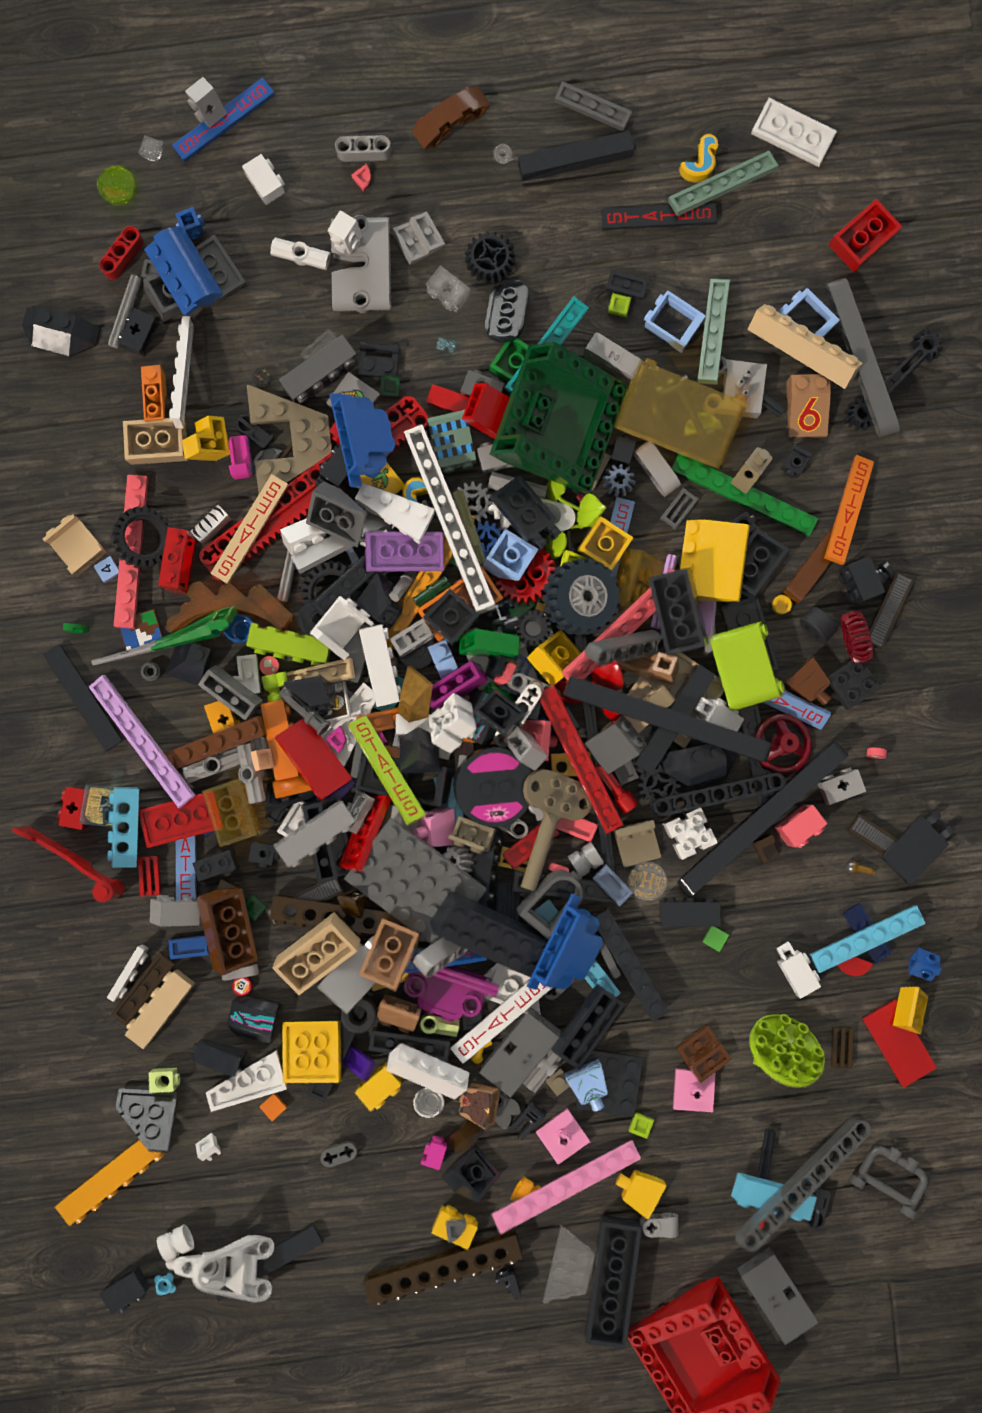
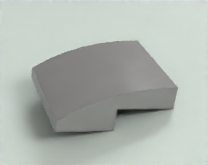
M427 212L410 218L408 223L395 227L392 230L394 238L410 265L445 246L441 235Z

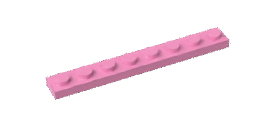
M630 1140L491 1215L500 1234L640 1160L641 1157L633 1141Z

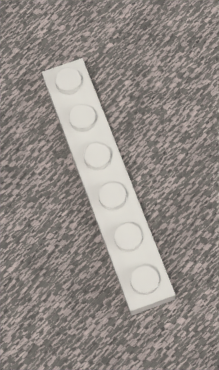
M182 316V324L178 326L180 341H177L178 357L175 358L177 373L173 375L175 391L171 393L173 409H170L169 412L170 420L173 421L176 428H184L194 329L190 316Z

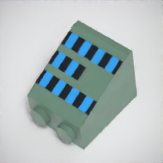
M465 410L427 418L436 460L441 472L444 474L454 472V469L460 467L462 469H469L473 467V464H476L469 424L461 420Z

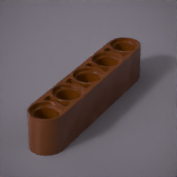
M834 524L783 590V593L797 604L802 601L831 563L824 556Z

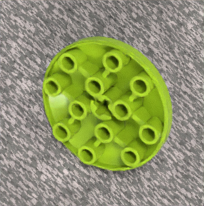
M773 1014L762 1017L753 1026L749 1037L751 1052L754 1056L753 1064L761 1067L770 1077L788 1086L805 1087L813 1084L821 1076L825 1064L824 1051L806 1024L800 1023L785 1014Z

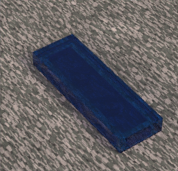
M859 903L842 913L854 933L873 925ZM886 943L867 951L875 964L892 954Z

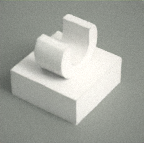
M212 1133L195 1144L197 1156L201 1161L205 1159L211 1161L212 1154L215 1152L218 1155L221 1154L217 1139Z

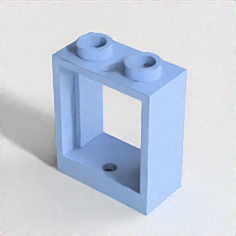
M808 288L803 292L799 290L792 297L793 302L789 306L785 304L778 312L788 316L804 299L827 321L815 333V335H820L824 338L836 326L839 319Z
M667 290L664 296L660 294L656 300V308L653 311L649 310L644 320L646 323L644 328L682 353L703 323L705 315ZM666 303L693 321L680 340L653 323Z

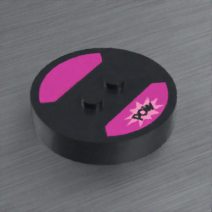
M485 747L472 752L461 762L454 777L453 790L459 808L467 817L483 826L500 827L516 821L525 813L530 805L526 801L523 792L524 782L531 773L530 768L520 762L512 751L501 747ZM534 782L531 784L532 791H534Z

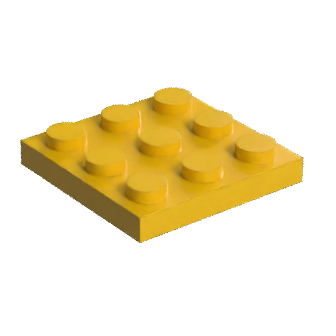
M341 1021L283 1022V1083L341 1082Z

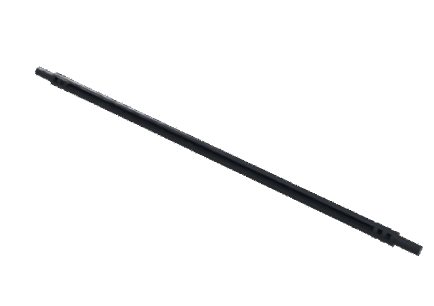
M571 529L565 530L564 533L567 537L565 550L576 553L575 544L572 543ZM574 634L576 648L582 653L587 647L586 634ZM591 673L584 679L585 681L592 682ZM583 702L587 739H589L594 733L598 732L596 710L594 705ZM590 753L591 760L596 768L599 763ZM598 819L603 866L606 864L614 872L616 868L611 832L606 834Z

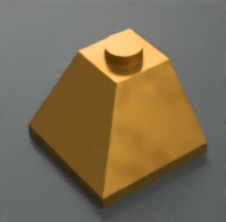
M411 665L407 667L398 706V713L408 723L428 718L433 684Z

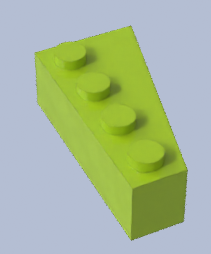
M251 623L246 646L254 649L256 654L266 655V652L273 653L275 658L285 659V656L293 657L292 661L304 663V660L312 661L311 665L313 666L328 663L331 649L313 636H301L291 631L282 632L269 626L263 628L256 623Z

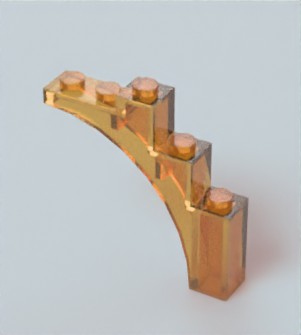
M199 580L198 582H193L188 588L186 595L191 600L186 601L180 607L181 611L176 616L173 615L167 620L165 629L172 634L199 617L232 606H236L237 612L256 615L271 622L282 632L296 617L260 584L253 586L248 592L249 596L246 597L231 583L223 584L218 590V595H216Z

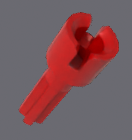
M600 764L596 766L599 776L615 796L613 802L623 814L631 811L638 804L629 790H624L612 773L607 774Z

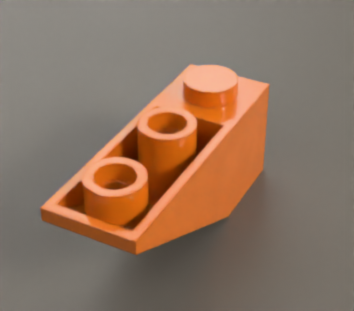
M161 365L141 367L144 421L164 420L167 396L166 374Z

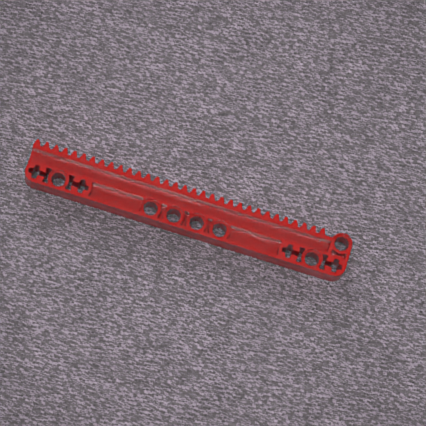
M411 396L402 398L385 411L388 420L392 415L399 417L398 421L390 422L392 437L395 440V448L400 450V443L407 445L404 431L419 426L416 424L418 419L426 420V423L423 425L425 432L429 429L428 415L416 399ZM406 405L412 406L413 409H406ZM331 453L288 484L287 490L242 563L247 565L248 558L254 560V553L259 556V549L266 551V544L273 546L271 540L278 542V535L282 536L280 529L295 524L297 521H302V517L307 518L312 492L317 487L314 484L316 480L313 479V475L321 471L319 470L320 466L325 460L328 461L331 458ZM348 479V481L345 483V485L350 486V484H349V479ZM306 484L307 488L305 491L299 492L298 486ZM345 485L342 487L341 490L346 491ZM284 496H291L289 503H282ZM244 518L200 551L199 558L210 573L225 551L221 549L222 543L231 541L230 537L234 536ZM215 548L221 553L220 555L214 550ZM208 554L212 555L211 561L208 560ZM212 575L214 579H216L220 583H224L222 580Z

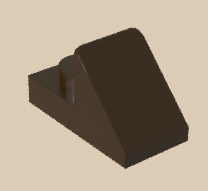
M357 888L338 895V901L344 914L356 918H362L365 903L372 901Z

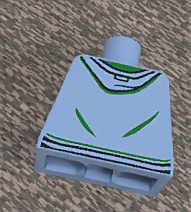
M599 1059L582 1065L580 1070L575 1068L564 1073L567 1082L582 1105L590 1102L593 1111L604 1108L601 1097L608 1093Z

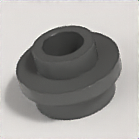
M147 662L141 667V676L145 680L155 681L159 678L161 671L156 663ZM150 668L154 669L153 675L148 674Z

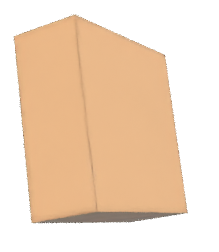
M271 748L251 752L255 771L275 767Z

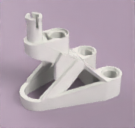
M250 1235L213 1252H202V1255L181 1256L168 1262L166 1261V1267L174 1270L177 1275L193 1278L195 1286L204 1292L251 1302L265 1301L271 1295L272 1286L269 1281L256 1277L257 1259H266L272 1255L274 1242L267 1237ZM227 1256H231L230 1277H225ZM217 1262H218V1266H219V1267H218V1271L216 1272L215 1275H212V1274H214V1272L216 1271ZM223 1286H227L233 1292L224 1291L220 1289Z

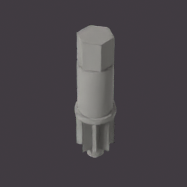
M405 571L389 594L391 600L397 602L417 577L418 573L416 571Z

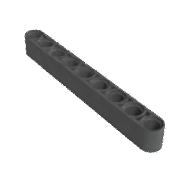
M842 278L826 283L827 294L833 312L839 319L838 326L848 354L854 355L858 358V361L863 363L856 377L879 438L897 433L900 430L899 422L847 278Z
M855 1118L847 1120L738 1230L735 1236L737 1244L748 1251H756L870 1135V1125L866 1121ZM846 1138V1143L843 1146V1140ZM819 1165V1171L816 1173V1167ZM805 1179L806 1183L804 1187H802V1182ZM792 1193V1198L788 1201V1196ZM778 1207V1212L774 1215V1210ZM764 1221V1227L760 1230V1224ZM750 1235V1241L746 1244V1238Z

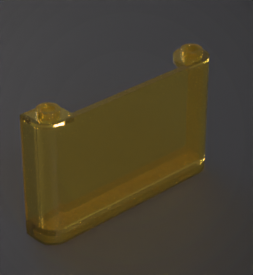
M646 358L643 361L640 359L614 427L720 469L747 408L746 398L735 394L734 397L662 369L656 366L657 362Z

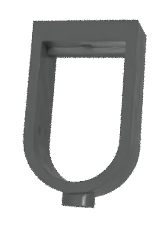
M557 870L549 873L538 884L536 891H532L517 907L519 915L549 939L566 905L549 923L532 910L531 907L555 882L560 880H568L575 884L574 895L581 897L579 906L583 897V891L579 884L582 878L575 871L570 873L565 870Z

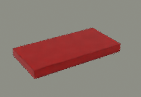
M304 718L275 736V740L319 801L352 780V777L323 737L319 736L310 724L307 725Z
M215 790L196 795L182 808H178L174 801L138 810L147 848L224 828Z
M369 795L375 799L372 809L367 813L363 825L357 834L351 833L338 867L362 872L373 846L372 842L378 834L391 802L390 797L386 795Z
M893 999L864 1016L862 1020L900 1085L904 1088L937 1067L917 1033L893 1026L898 1002L897 999Z

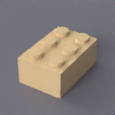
M170 418L148 422L144 420L123 421L125 460L131 465L188 461V459H185L182 440L187 438L185 421L184 428H176Z

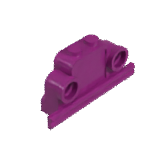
M448 966L429 978L425 977L421 971L409 973L404 989L410 997H418V1005L424 1009L425 1013L429 1015L438 1014L443 1016L444 1020L453 1022L463 1015L468 1017L476 1016L483 1008L486 995L497 997L500 985L491 983L492 978L456 966Z

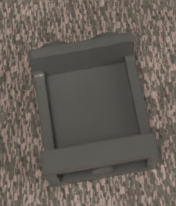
M624 715L620 716L614 723L599 733H594L584 743L585 747L607 774L640 755L647 747L643 737L639 735Z

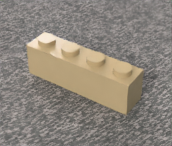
M178 969L173 972L169 971L162 980L165 982L162 987H157L151 994L152 1000L149 1004L145 1003L138 1011L140 1013L137 1019L133 1018L126 1027L128 1031L125 1036L142 1049L150 1044L196 984Z

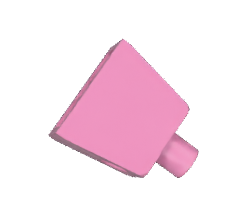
M437 807L426 812L425 816L418 820V827L412 829V833L432 847L455 845L452 844L453 840L448 838L449 834H453L455 828L454 808Z

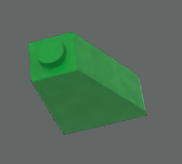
M475 629L465 633L460 638L459 655L485 657L502 655L506 658H512L517 656L520 651L519 636Z

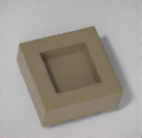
M561 1067L545 1080L556 1096L570 1087Z

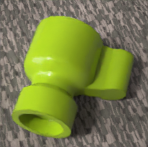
M286 672L262 676L263 688L269 693L267 696L268 702L284 700L279 697L280 689L284 686V682L288 681Z

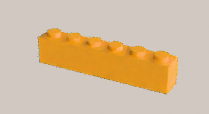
M138 1140L60 1201L55 1208L69 1226L74 1222L78 1224L87 1217L86 1212L90 1209L94 1212L103 1204L102 1200L105 1197L108 1199L113 1197L118 1192L117 1188L122 1184L124 1187L134 1180L133 1175L137 1172L142 1174L150 1167L148 1163L153 1159L157 1162L165 1153L149 1152L142 1142Z

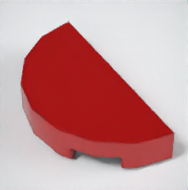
M853 957L837 966L847 975L860 976L868 972L873 963Z

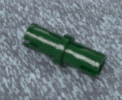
M443 576L431 586H426L424 591L412 597V599L416 602L417 607L420 608L426 602L451 587V584Z

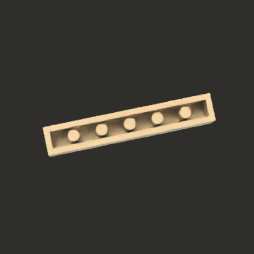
M764 304L757 309L747 329L844 389L853 382L863 364L854 355H848L839 346L830 344L822 336L815 335L806 326L795 323L789 316L780 314L770 305Z

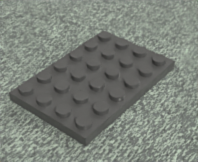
M393 817L389 819L373 840V846L362 872L350 870L344 878L412 931L421 934V937L431 945L441 939V937L433 934L430 921L449 892L454 891L477 902L487 889Z

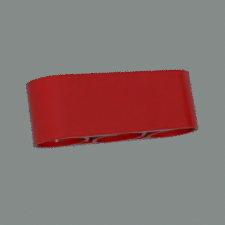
M126 227L99 263L100 270L108 279H118L142 248L144 239L136 227ZM132 236H137L136 239L132 241L129 240ZM120 251H125L122 256H118ZM109 266H114L111 271H107Z

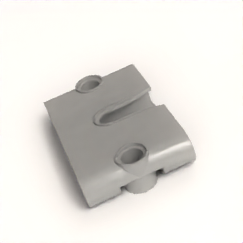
M356 215L353 218L357 220L358 225H365L361 229L363 236L360 239L359 247L353 250L350 255L347 252H339L334 248V243L331 241V252L335 259L365 262L366 264L363 267H352L332 272L333 311L367 313L369 310H391L389 217L366 218L363 215ZM360 299L366 300L363 305L357 304Z

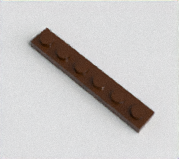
M258 716L164 754L175 769L178 770L263 737L267 733L261 716Z

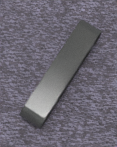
M651 629L591 642L586 647L585 656L603 666L614 661L619 663L654 655L658 652L662 653L666 649L662 634Z

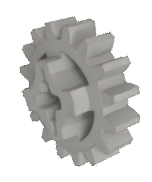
M474 482L469 487L464 483V489L458 487V490H463L468 507L469 500H476V506L471 505L469 507L470 512L477 513V515L473 516L476 518L475 520L481 523L480 518L488 519L486 515L488 507L493 505V502L489 501L492 494L487 495L488 488L482 490V484L480 483L476 487ZM469 491H476L477 493H476V494H469L468 492H469ZM483 498H485L484 509L481 507V501L483 500Z

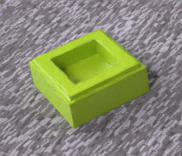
M613 293L608 313L626 318L631 297Z
M635 1112L628 1131L647 1139L654 1119Z

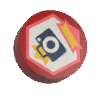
M249 977L235 979L232 983L234 993L239 996L247 995L253 987L252 980Z

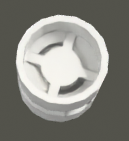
M183 1224L173 1229L172 1233H165L157 1238V1245L161 1256L168 1262L179 1256V1252L184 1254L194 1249V1240L189 1228Z

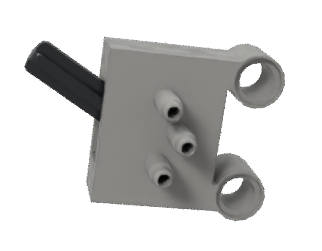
M721 356V370H719L718 377L724 374L722 397L715 393L709 394L703 402V411L710 413V415L718 413L758 418L763 406L775 416H781L785 408L764 393L767 364L728 360ZM708 401H714L717 407L711 408L708 405Z

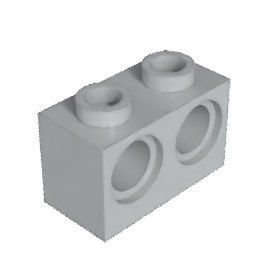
M422 618L392 637L390 641L401 658L433 639L434 635Z

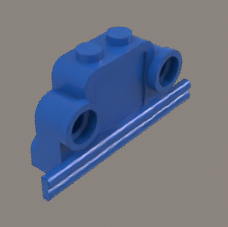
M330 393L349 484L351 488H358L362 486L360 475L370 478L377 477L387 463L386 457L395 448V440L391 433V423L386 412L381 409H374L372 401L368 398Z
M571 894L526 987L537 990L541 983L549 988L566 989L571 985L573 978L581 980L587 976L602 946L603 940L595 934L599 928V920L586 909H576L581 900L580 896Z

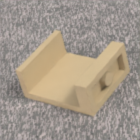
M73 514L64 517L61 520V524L47 531L46 536L43 538L66 563L69 572L76 577L107 553L80 519Z

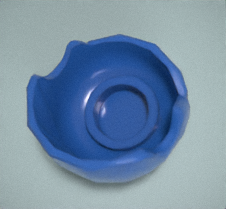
M237 614L229 628L224 630V634L234 643H245L248 640L250 626L253 621L248 616Z

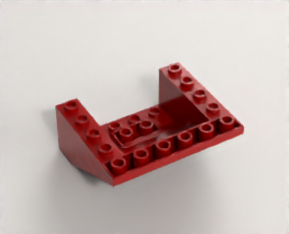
M719 1276L700 1283L628 1328L627 1338L672 1413H764L772 1409L781 1379Z

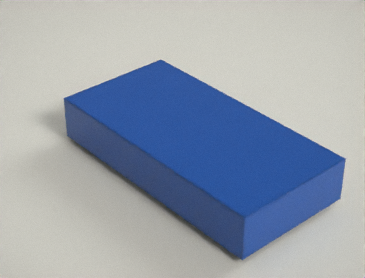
M205 935L168 940L170 959L210 955Z

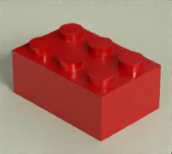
M876 199L834 235L828 245L855 272L892 240L901 230L902 226Z

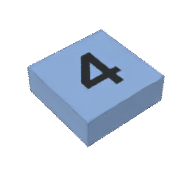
M111 556L94 565L104 583L118 576L119 568Z

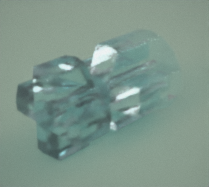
M438 338L437 349L445 350V348H448V352L452 353L455 351V341L447 343V339Z

